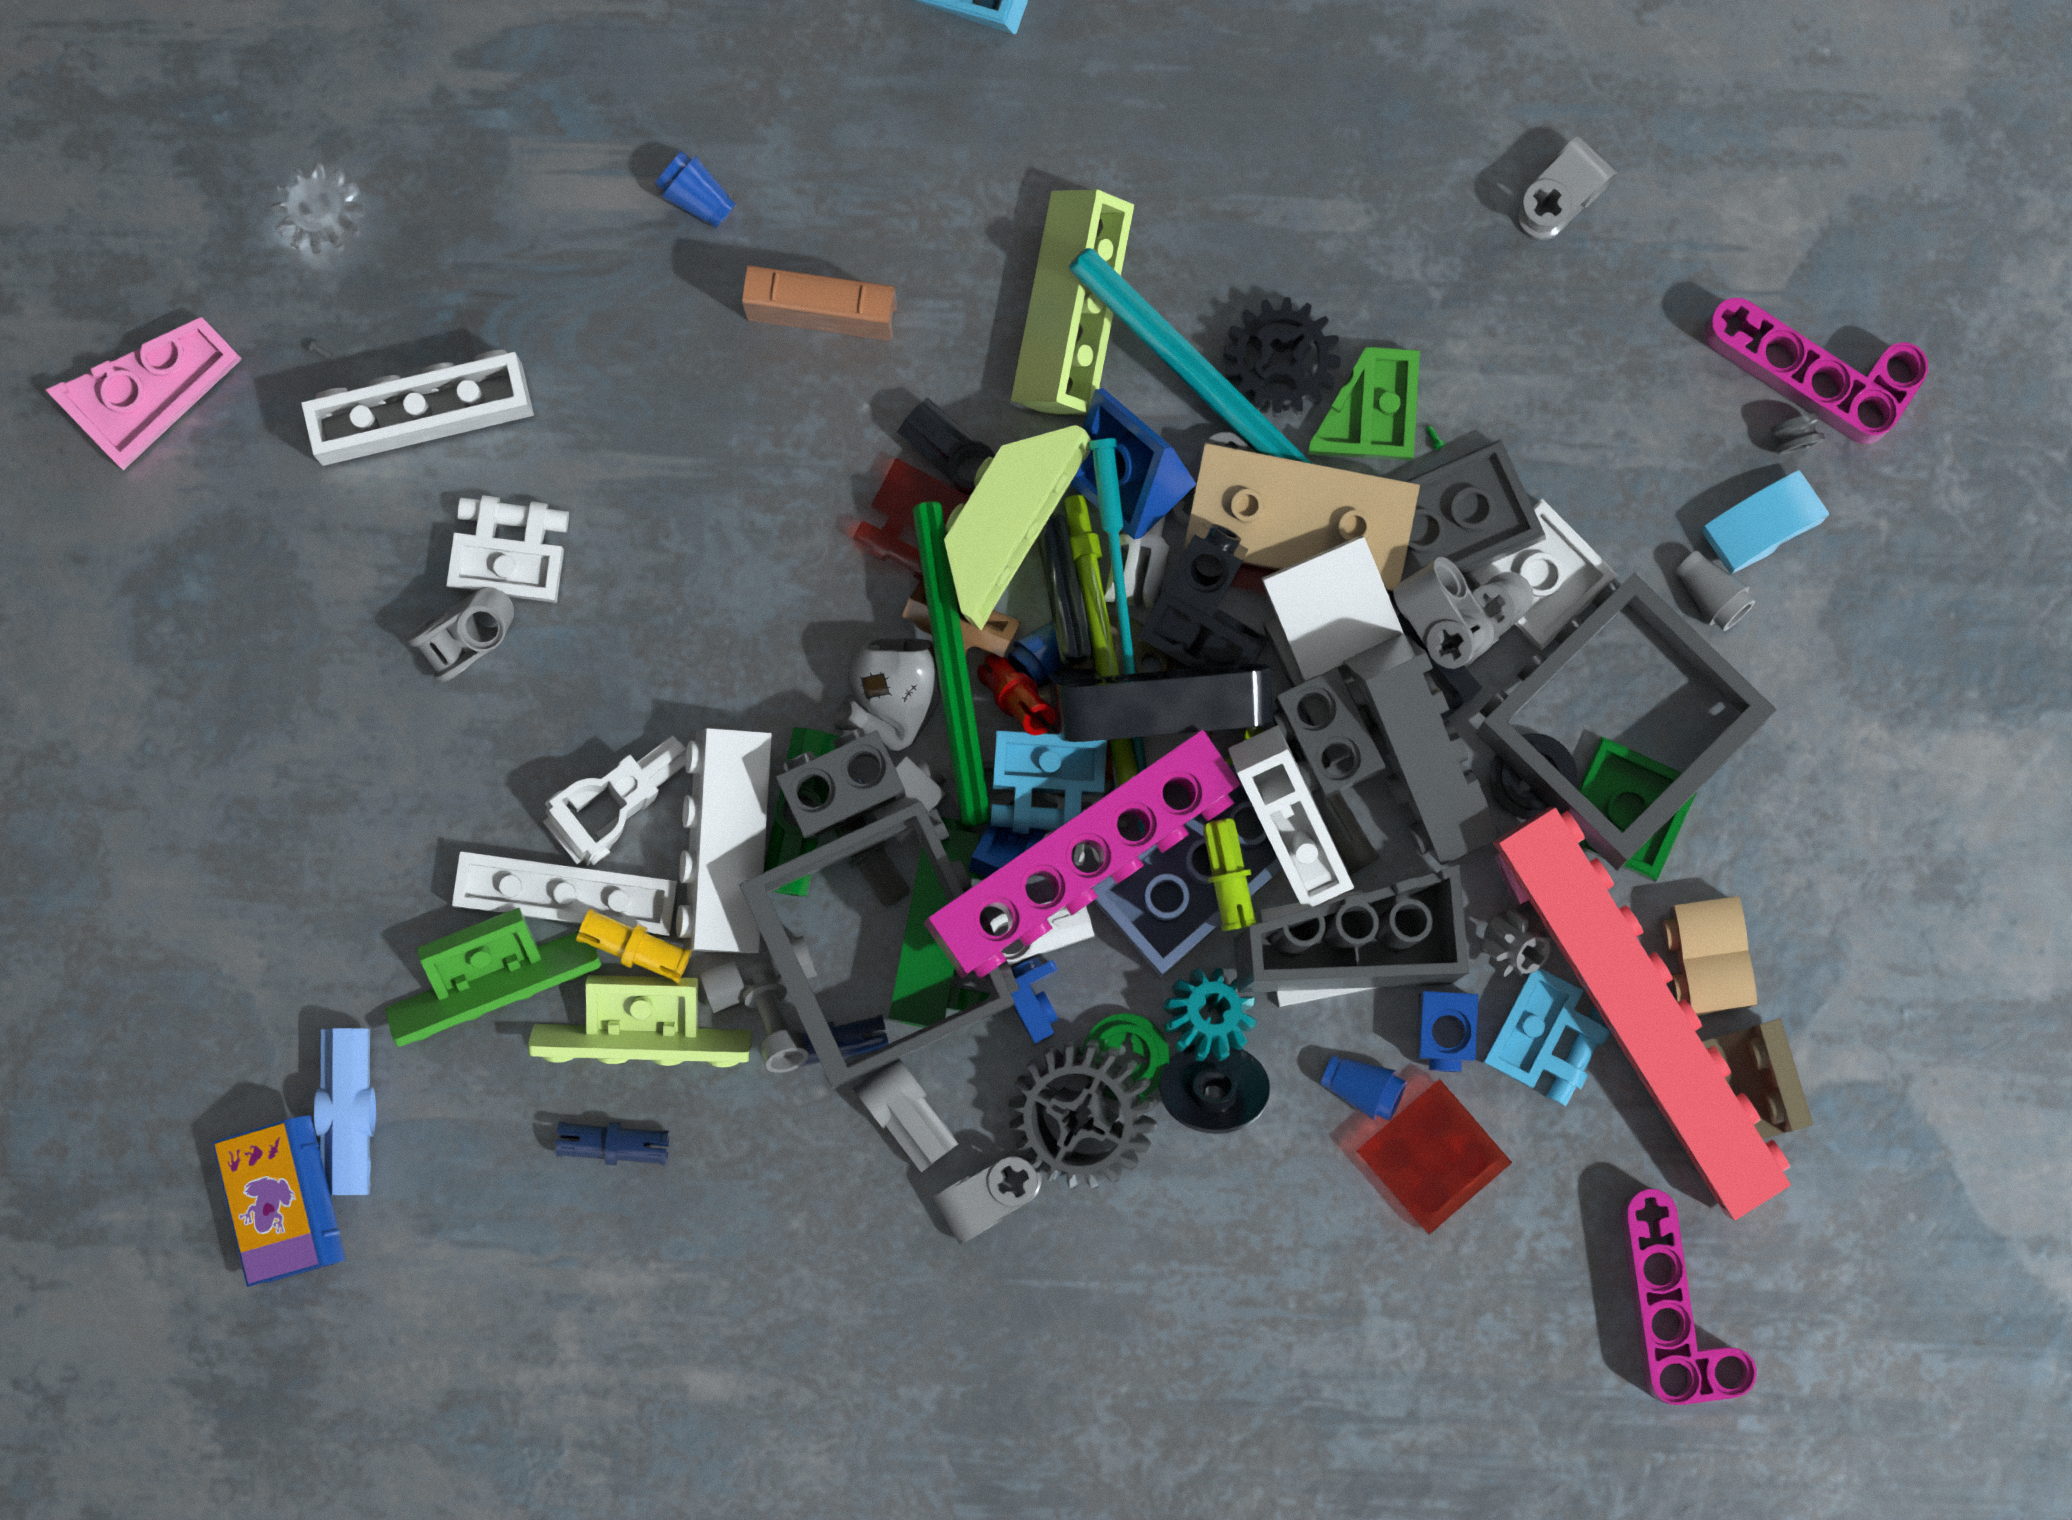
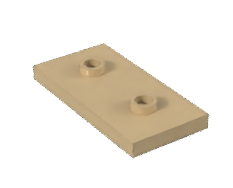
M1205 443L1183 550L1185 552L1200 523L1211 528L1212 524H1218L1235 532L1241 538L1240 545L1248 548L1242 562L1243 564L1282 570L1362 535L1366 539L1386 591L1394 593V588L1402 579L1420 485ZM1202 554V556L1217 558L1211 554Z

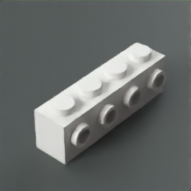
M493 350L475 356L474 362L454 366L451 362L438 363L423 368L421 370L422 374L401 379L399 375H389L369 381V387L348 391L347 388H334L319 392L315 395L316 399L301 402L313 455L325 466L534 416L522 363L516 352L507 353L506 350Z
M706 728L696 732L695 741L690 740L688 742L685 763L686 772L693 773L692 795L685 796L682 822L684 828H690L689 850L682 851L679 864L680 882L687 883L686 905L679 906L676 917V934L678 938H684L683 949L735 954L759 953L760 930L739 884L764 873L771 733Z

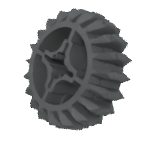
M1068 1040L1064 1044L1063 1054L1053 1045L1048 1047L1043 1052L1045 1062L1033 1058L1026 1065L1031 1076L1020 1075L1016 1079L1014 1085L1023 1095L1013 1096L1009 1100V1107L1023 1114L1009 1122V1129L1025 1131L1026 1133L1016 1143L1017 1150L1025 1151L1032 1147L1036 1154L1029 1161L1030 1164L1037 1168L1044 1161L1048 1163L1051 1167L1047 1172V1179L1052 1182L1058 1178L1062 1171L1066 1172V1182L1069 1188H1076L1083 1174L1087 1184L1091 1189L1098 1188L1102 1183L1103 1174L1108 1180L1115 1183L1122 1177L1121 1166L1133 1171L1140 1163L1135 1152L1147 1153L1152 1145L1143 1134L1153 1133L1158 1124L1153 1118L1143 1115L1154 1110L1157 1106L1155 1098L1140 1097V1093L1150 1085L1149 1078L1142 1077L1133 1081L1129 1075L1136 1069L1137 1063L1131 1059L1123 1067L1117 1065L1115 1061L1120 1052L1118 1047H1111L1104 1057H1100V1047L1097 1040H1090L1086 1044L1083 1055L1076 1040ZM1077 1073L1092 1076L1082 1091H1073L1065 1087L1058 1090L1048 1085L1051 1080L1066 1074ZM1108 1086L1115 1093L1122 1106L1124 1124L1119 1122L1120 1116L1111 1111L1106 1104L1105 1094ZM1092 1095L1087 1106L1091 1113L1087 1117L1093 1118L1086 1124H1083L1074 1134V1130L1079 1122L1075 1117L1079 1111L1075 1110ZM1043 1105L1047 1107L1046 1113L1053 1116L1060 1125L1061 1133L1058 1141L1047 1128L1043 1116ZM1091 1137L1102 1142L1108 1138L1118 1144L1114 1148L1099 1154L1074 1152L1083 1138Z

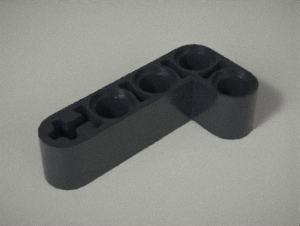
M1234 664L1102 676L1094 669L1083 668L1058 670L1049 673L1050 704L1056 714L1052 730L1063 741L1088 742L1200 732L1201 730L1235 729L1263 726L1273 722L1271 670L1267 664Z

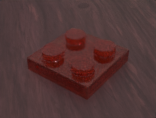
M1441 1079L1433 1083L1355 1151L1427 1235H1430L1512 1163Z

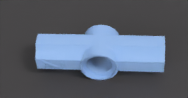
M321 1029L320 1087L316 1089L314 1124L316 1136L320 1137V1154L330 1195H370V1137H373L376 1125L375 1091L373 1087H370V1029Z

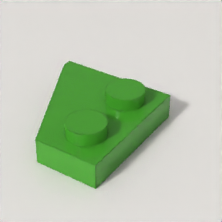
M1365 347L1346 383L1341 388L1322 424L1310 441L1308 455L1412 461L1415 445L1420 350Z

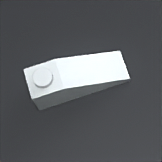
M1279 725L1228 748L1236 772L1302 909H1310L1353 889V883Z

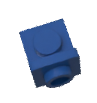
M990 821L971 857L968 870L987 878L1044 839L1046 831L1029 829V834L1012 833V827L990 826Z
M1038 956L1011 969L1020 989L1011 993L1015 1002L1013 1008L1033 1046L1054 1036V1031L1050 1024L1058 1020L1045 992L1042 991L1034 995L1030 987L1058 971L1054 960H1050L1042 965Z

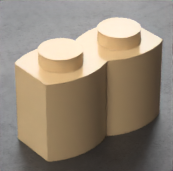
M1740 896L1674 905L1670 908V919L1662 920V930L1667 952L1676 951L1679 973L1671 974L1673 978L1671 981L1672 993L1677 1003L1682 999H1686L1697 1016L1753 1008L1758 1005Z

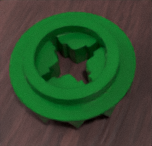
M1123 1013L1103 1019L1087 1035L1083 1044L1082 1055L1086 1044L1090 1040L1098 1041L1100 1047L1099 1056L1102 1057L1101 1052L1107 1053L1113 1046L1118 1047L1120 1050L1122 1042H1125L1126 1034H1131L1130 1043L1133 1044V1053L1141 1055V1058L1150 1059L1149 1064L1140 1063L1129 1076L1133 1081L1142 1077L1149 1078L1150 1085L1140 1093V1097L1148 1096L1159 1087L1163 1068L1166 1063L1169 1064V1049L1164 1035L1155 1024L1139 1015ZM1085 1074L1087 1080L1090 1081L1092 1076ZM1108 1086L1105 1097L1119 1101L1115 1093Z

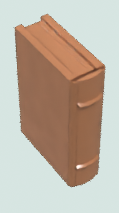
M747 266L742 304L748 321L892 341L893 312L897 310L895 286Z

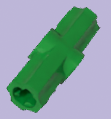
M793 727L786 762L810 751H813L816 758L836 749L833 741L840 736L810 728ZM809 780L800 787L798 799H807L815 807L821 806L828 799L829 787L820 780ZM781 789L775 803V818L764 873L818 848L820 837L806 843L799 827L791 825L786 821L785 811L788 803ZM812 874L773 892L807 898Z

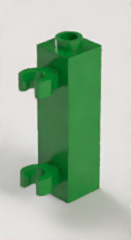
M940 817L950 839L941 842L950 863L960 859L971 884L973 881H983L986 877L968 870L971 857L981 840L980 834L970 832L971 827L964 826L961 820ZM923 847L921 848L888 1018L890 1022L922 1028L946 1018L948 1010L959 1012L990 996L989 993L952 987L956 970L924 925V922L931 915L949 903Z

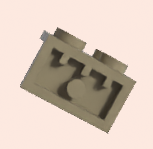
M1781 1018L1702 1041L1706 1049L1714 1045L1725 1059L1732 1073L1725 1077V1080L1735 1096L1743 1092L1753 1104L1761 1119L1754 1126L1762 1139L1813 1125Z

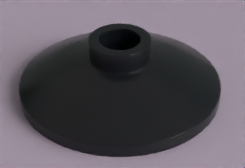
M1192 1045L1176 1053L1170 1058L1169 1064L1166 1063L1164 1066L1159 1087L1163 1105L1175 1120L1193 1130L1211 1134L1238 1131L1255 1122L1268 1104L1270 1082L1266 1070L1253 1055L1243 1049L1238 1050L1229 1046V1056L1222 1061H1219L1210 1049L1203 1061H1197L1194 1055L1196 1045Z

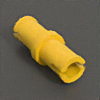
M589 908L576 938V941L580 943L584 942L621 958L620 964L631 968L633 964H636L672 979L675 983H679L692 953L689 949L685 950L647 934L648 928L636 924L635 928L597 913Z

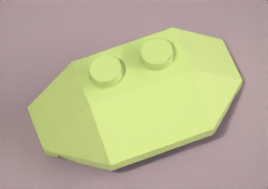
M1073 425L1002 445L994 458L988 457L979 467L974 479L976 488L966 504L960 503L951 513L945 527V531L948 534L944 538L961 613L975 628L982 630L986 624L989 615L1083 461L1089 455V442L1092 440L1085 429Z

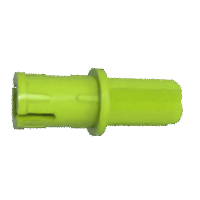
M1233 819L1208 822L1204 824L1203 832L1212 877L1207 878L1208 883L1214 882L1222 922V932L1256 925L1257 921L1254 918L1246 878L1247 875H1251V870L1244 869L1236 824Z

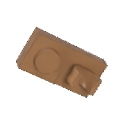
M921 579L909 597L902 617L913 621L917 628L932 635L924 581ZM956 594L965 655L969 648L978 647L984 651L986 657L991 654L1004 657L1017 634L1021 621L993 610L982 630H979L972 626L961 613ZM984 662L983 666L990 672L992 668L987 662Z

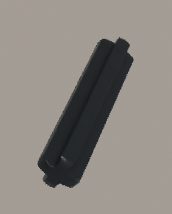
M1054 513L1050 515L1037 537L1060 660L1066 666L1082 665L1089 661L1091 654L1090 642L1066 519L1062 514Z

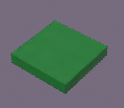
M1601 736L1577 790L1623 833L1682 772ZM1696 793L1622 866L1623 868L1653 882L1658 880ZM1585 840L1578 843L1581 849L1603 858Z

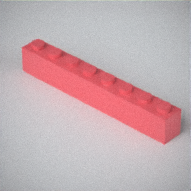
M1547 807L1494 840L1493 844L1723 1213L1735 1221L1791 1186L1783 1173L1790 1168V1165L1775 1141L1771 1139L1765 1143L1754 1124L1761 1121L1748 1097L1743 1092L1735 1096L1728 1085L1725 1077L1732 1073L1721 1053L1714 1045L1706 1049L1695 1032L1702 1027V1024L1686 999H1682L1677 1003L1666 984L1672 981L1673 978L1663 960L1656 952L1647 955L1637 939V936L1644 932L1633 912L1627 905L1618 908L1607 891L1614 886L1609 873L1598 858L1589 862L1578 843L1584 840L1585 837L1573 816L1568 811L1560 815L1556 807Z

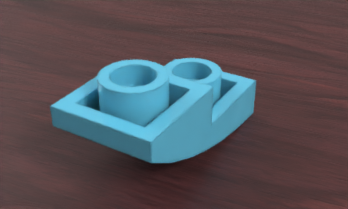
M1798 470L1719 515L1701 529V532L1729 573L1733 574L1771 555L1781 543L1821 524L1829 515V512L1803 474Z

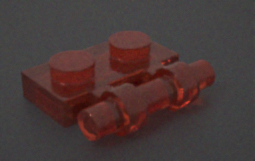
M896 458L871 504V509L889 517L882 529H879L863 520L857 528L853 540L871 549L870 555L884 562L889 558L914 571L913 577L924 582L919 550L898 539L905 526L915 531L913 506L923 502H939L942 505L946 527V523L953 510L960 503L965 505L970 496Z

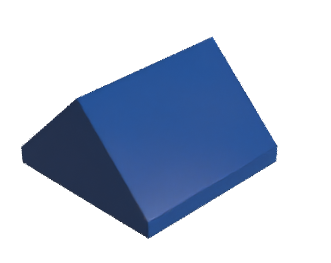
M1104 388L1095 389L1083 429L1086 430L1092 441L1109 438L1116 439L1117 448H1114L1124 526L1122 530L1133 540L1139 539L1162 519L1196 485V482L1172 446ZM1090 451L1070 484L1099 509L1093 452Z

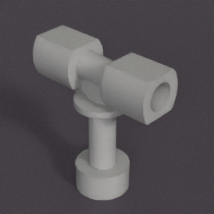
M801 936L790 940L806 978L809 979L817 976L804 937ZM769 949L767 951L770 959L739 969L736 960L701 972L700 977L713 1012L745 1002L748 1008L759 1009L767 1037L760 1044V1051L768 1071L774 1073L788 1072L805 1063L808 1059V1051L803 1036L797 1030L788 1029L779 1003L785 998L787 989Z

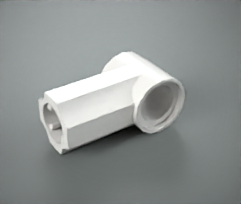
M1086 906L1072 916L1064 907L1047 919L1053 927L1052 930L1029 946L1025 947L1023 945L1021 951L1015 954L1003 953L1009 966H1017L1024 960L1094 937L1091 919ZM1001 914L991 921L990 924L994 933L1001 927L1008 926L1006 914Z

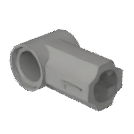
M900 1059L884 1065L853 1089L880 1126L889 1129L920 1172H923L958 1145L952 1132L924 1099L927 1096Z

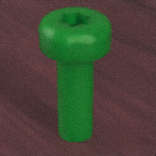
M1432 425L1427 427L1426 429L1435 443L1433 444L1434 450L1443 448L1446 444L1445 441L1439 439Z

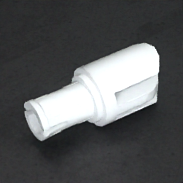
M1166 515L1142 538L1133 540L1125 532L1119 535L1127 605L1140 606L1144 600L1146 607L1154 608L1160 597L1170 546L1162 538ZM1111 565L1104 597L1105 602L1116 603Z

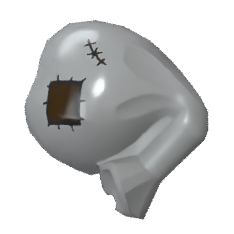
M875 639L867 641L863 646L859 647L852 656L848 668V682L854 694L846 696L842 701V708L836 709L834 717L835 729L853 731L863 728L866 735L877 730L887 749L899 751L909 747L918 738L931 719L942 697L933 641L925 639Z

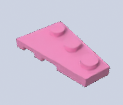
M199 317L142 344V348L112 362L108 360L91 368V372L67 383L61 382L46 389V391L124 471L242 358L202 317Z

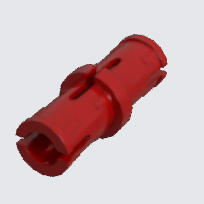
M991 654L984 658L985 662L993 669V672L990 673L983 665L979 664L977 676L980 682L987 686L994 694L995 704L1006 715L1014 716L1028 734L1036 736L1046 733L1049 729L1039 720V717L1042 715L1053 726L1056 714L1051 705L1038 695L1037 685L1026 674L1018 673L1005 656L1001 657Z

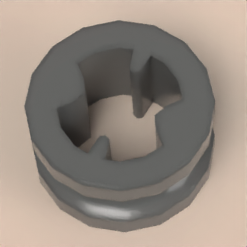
M1816 413L1796 417L1770 428L1771 434L1778 436L1780 439V445L1776 448L1778 455L1797 452L1825 440L1824 433H1819L1815 429V424L1819 421Z

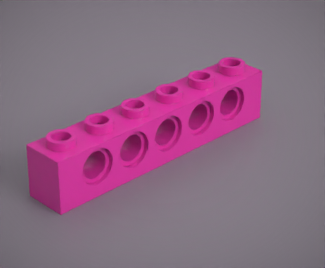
M1201 730L931 915L924 922V925L961 978L974 970L979 979H981L1007 961L1002 953L1003 949L1018 939L1021 940L1025 947L1029 946L1053 929L1047 920L1064 907L1072 916L1099 897L1093 887L1109 876L1118 884L1142 868L1144 864L1138 856L1151 847L1157 845L1161 853L1165 852L1189 835L1183 825L1196 816L1202 814L1208 822L1233 805L1234 802L1229 794L1238 788L1241 783L1204 730ZM1175 782L1186 788L1189 793V805L1186 809L1175 810L1165 803L1163 799L1165 784ZM1130 813L1141 819L1144 824L1142 840L1129 841L1120 835L1117 828V821L1120 815ZM1085 844L1095 849L1099 856V866L1095 872L1085 873L1074 866L1071 858L1074 846ZM1043 876L1051 882L1054 888V896L1050 903L1037 904L1028 897L1026 882L1029 877ZM996 907L1006 914L1008 929L1005 934L993 936L982 929L980 913L984 908Z

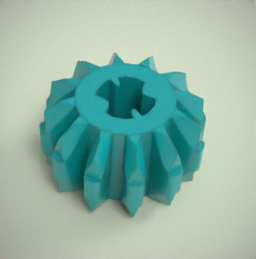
M1200 968L1194 969L1190 973L1189 982L1178 979L1171 988L1176 997L1167 998L1163 1003V1010L1175 1016L1164 1024V1031L1167 1033L1181 1032L1182 1036L1175 1045L1179 1051L1186 1049L1190 1043L1196 1045L1194 1055L1197 1061H1203L1210 1049L1219 1061L1225 1060L1229 1056V1046L1241 1050L1247 1043L1243 1032L1251 1031L1256 1026V1019L1244 1013L1253 1007L1255 997H1238L1236 994L1238 992L1237 978L1229 986L1224 984L1225 974L1222 968H1216L1209 980ZM1205 1004L1209 1005L1208 1012H1211L1214 1008L1220 1016L1214 1024H1210L1211 1017H1208L1205 1021L1199 1014V1011Z

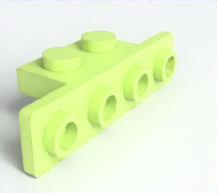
M588 975L586 981V1025L534 1024L528 1042V1055L542 1057L549 1062H566L573 1058H597L602 1063L619 1064L629 1059L652 1060L654 1063L664 1066L677 1065L683 1061H707L708 1064L715 1067H731L739 1062L749 1061L752 1031L698 1028V978H681L679 983H675L667 977Z

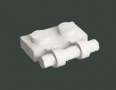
M483 495L481 500L460 498L458 519L477 521L476 535L454 533L447 588L467 592H475L482 588H496L503 591L508 597L557 603L564 549L562 546L543 544L546 530L567 532L569 511L549 509L548 503L531 501L530 506L500 503V497ZM497 524L525 527L524 541L495 538Z

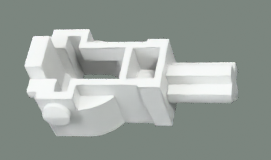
M672 735L636 762L629 755L619 762L617 768L602 779H582L551 796L545 802L547 806L545 813L548 815V818L543 823L551 832L550 836L568 859L571 858L576 865L584 861L588 866L590 863L595 865L611 853L609 849L620 837L625 821L640 809L644 810L655 802L659 792L657 787L686 766V748ZM607 790L621 809L617 818L595 834V837L598 839V842L595 843L566 805L570 804L577 813Z

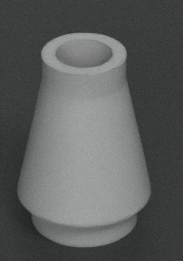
M1698 550L1689 555L1675 570V574L1682 580L1710 625L1717 624L1723 631L1730 629L1740 621L1755 603V600L1748 594L1749 586L1706 559Z

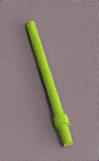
M1073 495L1067 497L1064 503L1071 535L1069 540L1074 565L1077 566L1095 667L1102 676L1119 675L1098 561L1102 558L1099 537L1097 534L1092 533L1086 497L1083 495ZM1132 738L1109 740L1118 787L1138 774Z

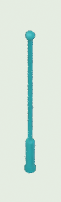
M1115 438L1099 439L1089 442V450L1093 452L1101 527L1108 534L1124 674L1135 673L1119 539V532L1124 526L1114 448H1117ZM1133 737V749L1139 774L1147 768L1143 737ZM1139 818L1137 829L1144 836V824Z

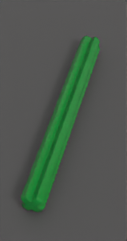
M923 502L913 506L912 511L962 824L966 827L980 826L990 822L991 814L954 580L944 542L946 531L943 510L939 502Z

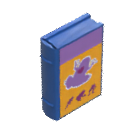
M311 1115L286 1119L212 1142L247 1287L264 1282H273L346 1261L340 1237L341 1231L338 1228Z

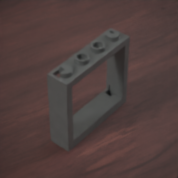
M1635 572L1622 585L1615 578L1610 581L1592 600L1597 609L1585 621L1576 615L1555 636L1554 639L1560 646L1547 659L1540 652L1537 653L1517 674L1523 682L1510 695H1507L1501 689L1485 704L1479 712L1486 719L1475 733L1550 807H1556L1560 815L1568 811L1582 830L1585 837L1584 840L1616 871L1777 711L1765 697ZM1628 604L1717 689L1741 715L1622 833L1508 722Z
M922 801L739 884L832 1089L1014 1006L1015 1002L1011 993L1020 990L1008 962L1005 961L983 977L992 997L849 1063H845L768 894L908 829L914 828L948 903L952 902L973 886L961 860L957 859L950 863L941 842L950 839L937 809L927 812ZM982 910L980 913V925L986 933L995 936L992 926L984 910Z

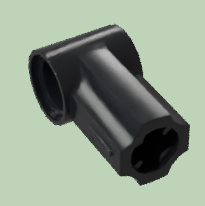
M928 397L913 409L897 430L898 436L947 477L959 493L967 497L971 496L976 486L973 481H967L959 475L958 469L961 463L970 457H979L983 460L988 457H995L994 452L989 446L981 441H977Z

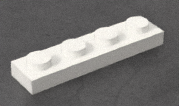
M460 851L452 906L500 914L520 907L524 917L580 925L589 908L597 913L635 928L636 924L648 928L647 934L671 937L679 883L672 880Z

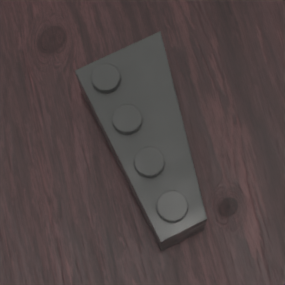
M1400 633L1344 660V665L1350 676L1344 679V683L1357 709L1364 707L1372 725L1367 727L1380 756H1386L1393 771L1392 775L1386 777V781L1399 807L1407 804L1415 822L1408 825V830L1420 854L1424 855L1429 852L1442 866L1501 837L1477 777L1471 769L1465 771L1462 762L1468 760V754L1462 739L1449 720L1443 722L1440 715L1450 709L1442 690L1439 687L1437 688L1432 677L1427 672L1433 669L1427 652L1404 633Z
M1460 865L1441 869L1438 872L1419 878L1414 877L1392 886L1368 893L1346 897L1321 907H1313L1249 926L1234 938L1238 993L1451 985L1469 974Z

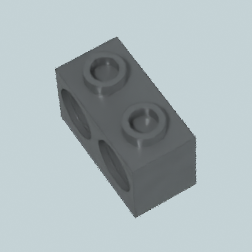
M1337 667L1277 695L1274 702L1278 710L1273 712V722L1275 726L1279 725L1286 742L1294 740L1302 757V760L1296 762L1309 791L1312 792L1318 789L1322 800L1382 772L1386 767ZM1309 697L1320 699L1327 707V720L1316 726L1304 723L1297 712V706L1300 701ZM1330 747L1345 749L1352 759L1351 770L1344 775L1330 774L1323 767L1322 753Z
M863 728L853 730L833 741L836 748L833 751L817 758L813 751L806 752L783 764L785 773L776 776L806 843L906 797L905 788L877 730L867 735ZM863 756L873 758L880 766L878 777L867 784L855 782L848 774L850 764L855 759ZM809 780L824 782L830 789L827 801L818 807L804 805L798 799V792L805 782Z

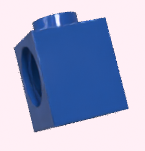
M1423 991L1419 994L1416 1060H1429V1071L1462 1072V1062L1471 1063L1476 1060L1478 994ZM1448 1017L1459 1024L1461 1039L1455 1047L1445 1048L1438 1045L1434 1040L1432 1028L1438 1018Z

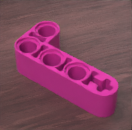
M1730 298L1723 301L1714 310L1705 327L1706 339L1717 353L1809 413H1816L1820 420L1852 441L1860 444H1872L1879 441L1897 423L1928 373V360L1925 353L1916 345L1908 342H1899L1890 346L1875 361L1867 375L1864 376L1754 303L1743 298ZM1732 317H1736L1742 323L1739 326V331L1732 337L1724 332L1727 327V322ZM1760 331L1764 336L1752 352L1747 347L1757 332ZM1770 345L1785 347L1791 355V366L1787 368L1773 366L1766 357V347ZM1892 359L1904 361L1910 367L1912 373L1911 381L1908 383L1894 381L1887 371L1888 361ZM1817 374H1825L1831 377L1837 386L1836 396L1832 398L1819 396L1812 387V377ZM1861 404H1871L1877 407L1882 415L1881 427L1870 428L1865 426L1858 417V406Z
M1643 1189L1632 1193L1622 1206L1621 1219L1643 1371L1648 1392L1656 1400L1670 1405H1686L1737 1398L1745 1395L1752 1389L1757 1376L1754 1360L1747 1352L1731 1347L1697 1349L1678 1212L1673 1199L1659 1189ZM1646 1198H1649L1652 1207L1661 1208L1662 1218L1653 1220L1654 1236L1662 1237L1666 1235L1668 1245L1650 1244L1639 1247L1638 1238H1650L1647 1221H1638L1636 1217V1210L1645 1208ZM1654 1253L1664 1255L1671 1266L1668 1279L1660 1285L1650 1283L1643 1272L1646 1259ZM1664 1308L1672 1310L1677 1315L1679 1321V1328L1676 1334L1668 1340L1659 1339L1653 1333L1651 1327L1654 1314ZM1727 1356L1735 1358L1741 1367L1739 1382L1730 1388L1722 1387L1715 1377L1717 1363ZM1676 1363L1685 1370L1687 1383L1679 1394L1672 1396L1666 1394L1661 1388L1660 1374L1666 1366Z

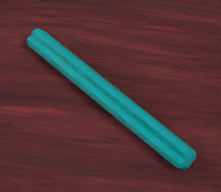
M1086 248L1073 259L1069 266L1070 271L1251 448L1259 454L1313 464L1094 249Z

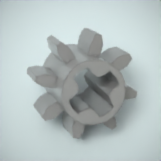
M1512 907L1508 909V912L1496 915L1485 929V943L1481 947L1491 956L1488 964L1505 977L1512 970L1523 978L1526 974L1540 969L1548 959L1550 953L1549 942L1552 941V937L1543 930L1544 924L1539 916L1529 908L1521 915Z

